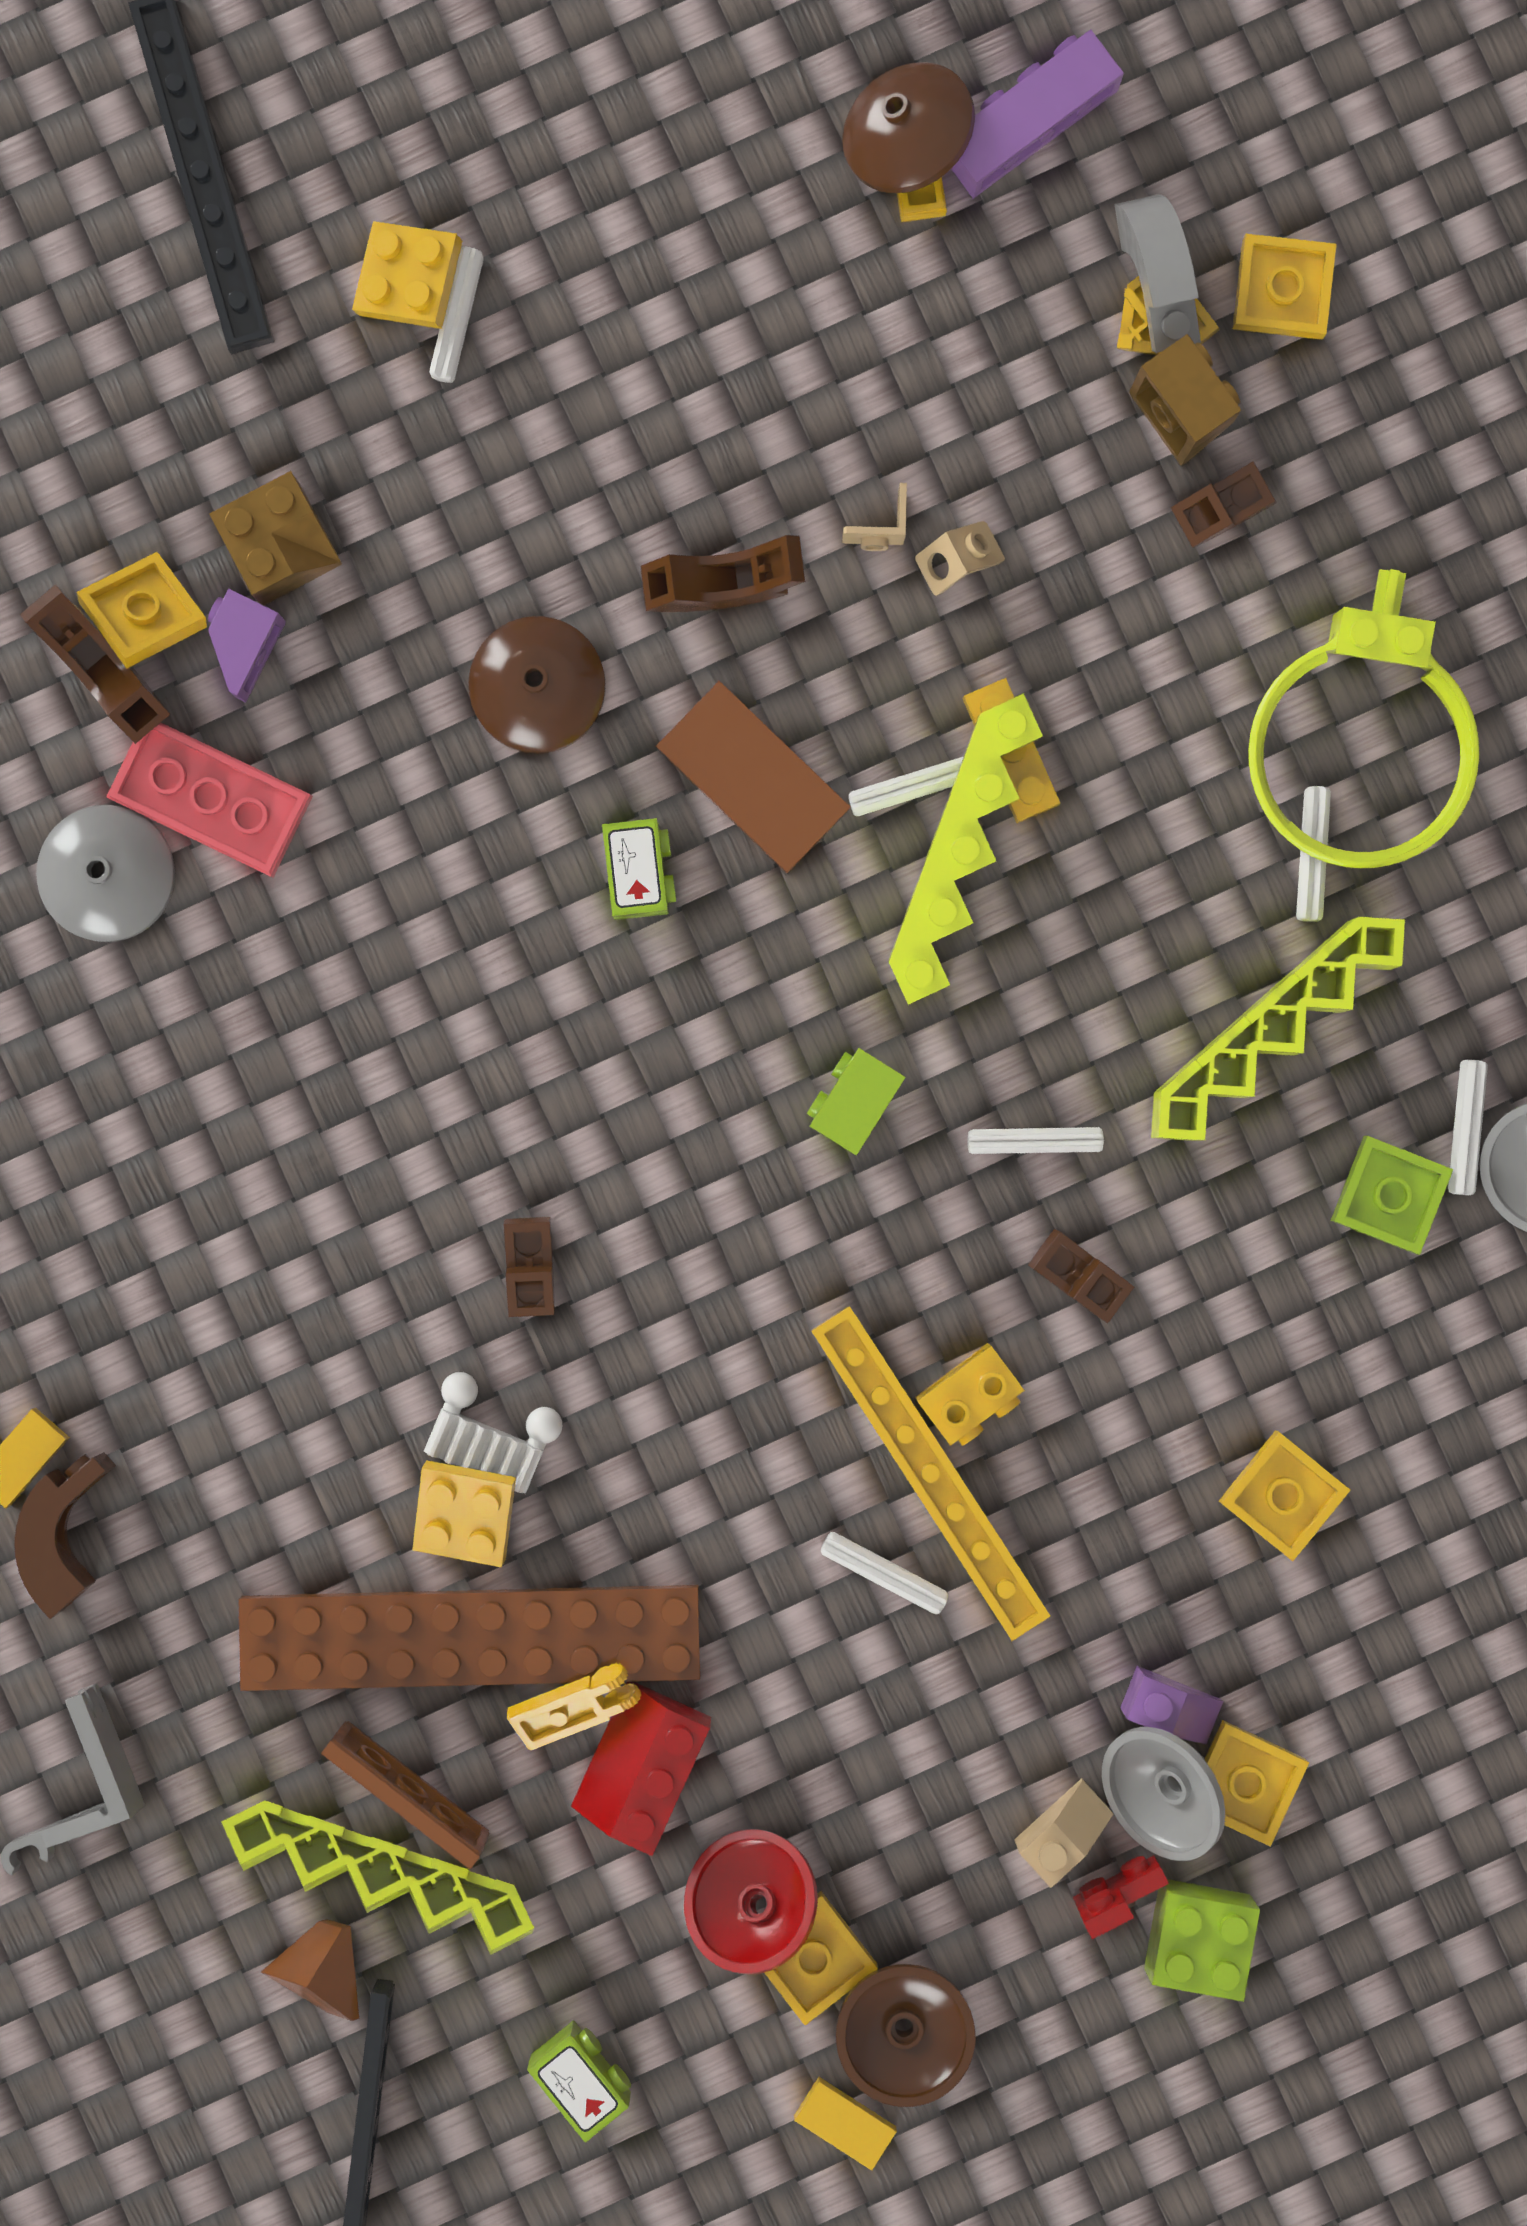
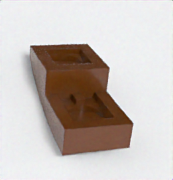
M1253 461L1218 483L1207 485L1172 506L1171 509L1192 548H1195L1245 522L1277 502Z
M551 1218L505 1219L504 1237L507 1265L508 1316L555 1315Z
M1056 1229L1051 1232L1028 1264L1030 1268L1107 1324L1134 1289L1132 1284Z

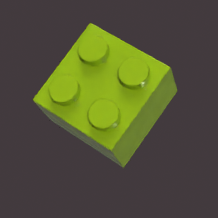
M1167 1879L1169 1884L1158 1889L1144 1966L1151 1984L1244 2002L1260 1908L1250 1894Z

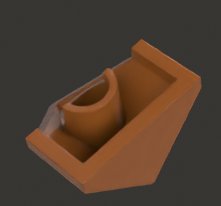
M328 1919L317 1922L261 1971L264 1975L329 2014L349 2021L360 2019L351 1926Z

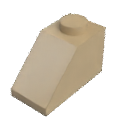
M1081 1778L1014 1840L1019 1854L1052 1888L1086 1857L1114 1813Z

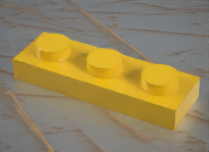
M1004 678L964 695L963 701L975 726L981 713L1013 699L1014 695L1007 679ZM1034 742L1001 757L1020 798L1008 804L1016 823L1060 804Z

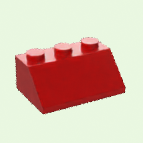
M626 1682V1684L634 1683L637 1685L642 1696H640L638 1704H635L634 1707L611 1716L571 1807L609 1837L653 1856L710 1730L711 1717L636 1682Z

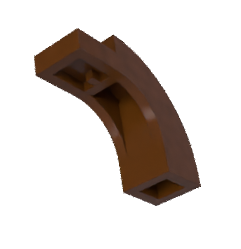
M784 535L756 547L734 553L712 556L669 554L641 565L646 611L694 612L749 605L787 595L788 588L805 582L800 536Z
M56 584L20 614L29 627L63 660L86 686L107 716L135 744L170 715L132 666L126 669L91 619Z
M105 1452L91 1459L87 1454L80 1457L64 1472L69 1477L68 1480L58 1469L47 1473L29 1493L19 1514L15 1532L17 1567L29 1595L49 1619L64 1611L96 1582L71 1551L67 1539V1522L76 1502L116 1466Z

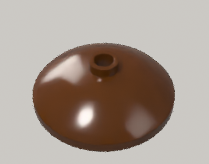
M928 62L910 63L885 72L873 80L860 93L847 115L842 140L847 163L859 180L865 185L881 192L906 193L932 184L952 169L965 152L971 140L975 124V108L971 94L957 74L939 64Z
M524 617L499 627L482 643L476 652L470 668L469 696L478 720L485 730L498 742L520 752L531 754L550 753L572 745L582 738L594 725L605 698V673L594 646L573 626L550 617ZM532 672H539L543 675V681L537 687H531L526 684L527 676Z
M898 1964L876 1970L864 1977L852 1988L839 2011L836 2025V2044L840 2062L846 2074L863 2093L887 2105L915 2107L931 2103L943 2097L961 2081L970 2066L975 2050V2025L965 1997L948 1978L927 1967ZM901 2019H908L912 2022V2026L907 2031H900L895 2027L896 2023Z

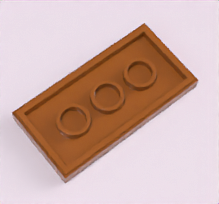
M720 681L656 745L657 750L786 874L803 859L851 808Z
M345 1721L321 1754L464 1866L471 1869L482 1854L490 1834L489 1830L349 1721Z

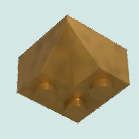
M1188 334L1143 364L1129 391V394L1180 466L1192 459L1233 424L1241 412L1238 406L1240 399L1233 386L1226 380L1220 381L1211 368L1213 361L1206 348L1199 342L1194 344Z
M291 471L209 513L250 593L263 606L342 565L304 490Z

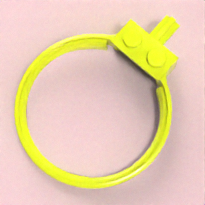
M1379 570L1372 611L1343 607L1333 615L1328 643L1298 658L1274 680L1258 706L1250 732L1248 753L1251 781L1257 799L1269 821L1282 836L1304 853L1337 866L1359 869L1389 866L1410 859L1425 851L1441 839L1458 820L1470 799L1478 773L1479 738L1473 712L1459 685L1431 654L1436 622L1399 616L1406 573H1401L1399 570ZM1328 653L1408 665L1427 671L1420 679L1440 698L1457 730L1460 744V766L1455 787L1446 806L1439 816L1420 834L1407 842L1386 850L1374 852L1345 851L1322 844L1311 838L1282 813L1274 800L1267 782L1264 767V742L1272 713L1285 692L1299 678L1312 669L1328 662Z

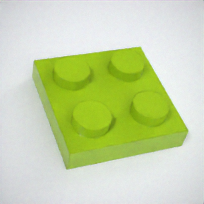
M1363 1136L1331 1221L1413 1254L1420 1255L1453 1169L1373 1137Z

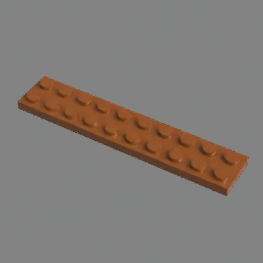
M698 1585L241 1596L239 1598L240 1691L571 1683L586 1676L592 1677L599 1668L610 1666L616 1662L617 1664L621 1663L628 1672L627 1680L624 1682L700 1680Z

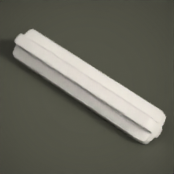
M461 247L442 329H439L429 370L433 379L445 383H452L455 380L483 264L482 252L475 248Z
M963 757L851 791L848 799L852 812L855 816H861L951 788Z
M1311 786L1304 791L1302 831L1322 844L1328 845L1331 791L1327 787ZM1301 850L1296 917L1304 922H1318L1323 918L1326 862L1318 860Z
M1463 1060L1460 1063L1450 1168L1453 1169V1172L1448 1182V1190L1453 1194L1474 1195L1476 1192L1488 1070L1487 1063L1479 1060Z
M1099 1127L972 1129L968 1132L967 1141L968 1151L971 1154L1100 1152L1103 1150L1104 1135L1103 1130Z
M830 1532L821 1547L823 1556L927 1611L939 1614L946 1605L949 1595L945 1590L835 1532Z

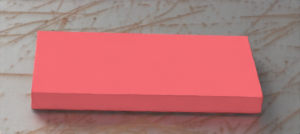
M163 723L158 724L136 744L132 743L106 798L272 878H274L313 797L303 790Z

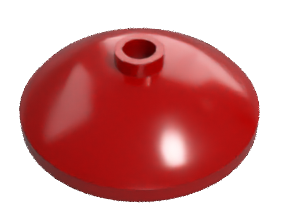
M746 1829L721 1837L701 1854L693 1866L686 1884L684 1916L694 1944L709 1961L731 1972L759 1974L780 1967L801 1949L814 1925L818 1904L815 1877L808 1861L799 1849L785 1838L772 1832ZM765 1897L767 1901L766 1909L758 1914L756 1903L760 1898Z

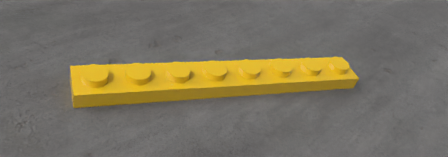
M850 1305L812 1329L811 1332L1010 1639L1014 1641L1049 1618V1612Z

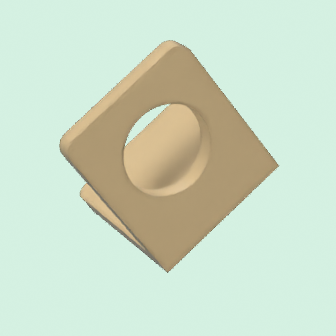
M907 483L899 484L897 527L845 526L843 527L842 543L861 544V549L866 551H885L888 549V545H903L906 536Z
M985 521L945 532L915 556V560L932 593L937 596L945 592L967 574L998 565L1005 560V557L988 524ZM936 553L942 554L948 562L949 571L945 579L938 577L933 570L932 559Z

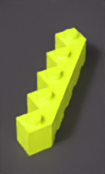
M1024 693L981 713L973 729L888 960L908 1005L950 986L931 943L973 924L954 881L996 862L978 822V818L1020 799L1001 757L1043 737Z
M1357 917L1340 927L1154 1092L1151 1138L1189 1141L1205 1140L1208 1096L1255 1097L1257 1053L1292 1056L1304 1053L1306 1011L1343 1013L1353 1010L1355 968L1392 970L1402 966L1405 920Z
M266 1800L222 1821V1825L243 1871L287 1850L305 1892L346 1871L349 1872L367 1913L410 1892L428 1934L471 1913L490 1955L521 1940L534 1931V1926L513 1884L498 1879L495 1880L471 1872L466 1868L409 1851L407 1848L345 1829V1827L310 1815L300 1814Z

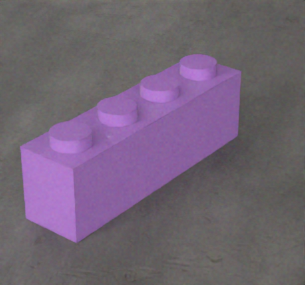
M1091 29L1078 39L1075 35L1068 37L1055 49L1053 58L1042 66L1039 62L1032 64L1018 77V84L1006 93L1003 90L994 92L983 102L980 107L981 111L975 115L971 140L959 161L951 169L973 199L1118 91L1124 72Z

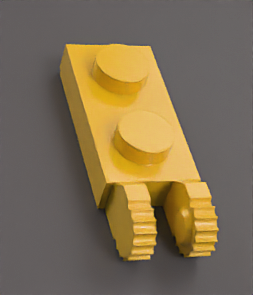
M616 1662L610 1666L599 1668L592 1677L586 1676L508 1707L507 1720L528 1750L531 1751L610 1720L611 1716L624 1712L625 1709H630L635 1704H638L642 1695L634 1683L621 1686L627 1680L628 1672L621 1663L617 1664Z

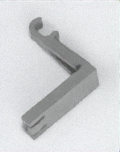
M97 1683L79 1690L77 1695L67 1698L65 1703L104 1802L13 1839L4 1847L1 1853L2 1866L11 1876L19 1870L21 1861L18 1860L16 1855L18 1849L33 1845L39 1850V1858L48 1862L54 1857L55 1845L130 1819L145 1806Z

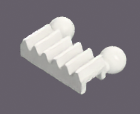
M456 1372L450 1374L442 1384L441 1393L445 1403L438 1415L424 1452L428 1456L443 1459L448 1464L516 1477L515 1492L526 1494L546 1444L553 1442L561 1434L563 1424L560 1415L549 1407H540L533 1410L526 1421V1430L530 1437L528 1442L461 1415L462 1408L470 1406L476 1400L478 1386L475 1379L467 1373Z

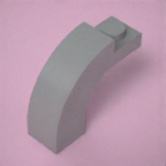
M1160 194L1114 204L1121 250L1131 256L1140 279L1152 351L1155 353L1162 352L1186 334L1189 335L1194 344L1197 342L1201 343L1195 298L1199 297L1194 269L1181 223L1172 204L1165 196Z

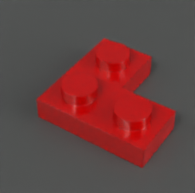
M1154 1855L1147 1859L1145 1856H1139L1127 1861L1121 1866L1120 1873L1106 1880L1103 1877H1098L1088 1881L1079 1889L1080 1893L1073 1897L1092 1940L1133 1919L1134 1916L1128 1906L1129 1904L1169 1884Z

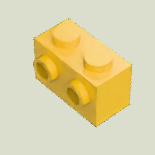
M987 1343L915 1398L951 1446L959 1441L963 1446L984 1430L981 1423L995 1413L998 1418H1001L1017 1407L1021 1402L1017 1396L1025 1390L994 1348Z

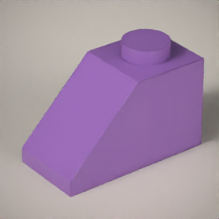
M228 588L224 598L218 597L211 607L208 616V622L211 625L208 631L229 692L237 699L246 703L286 621L279 613Z
M1137 1666L1120 1709L1129 1721L1144 1727L1165 1730L1184 1740L1207 1744L1223 1700Z

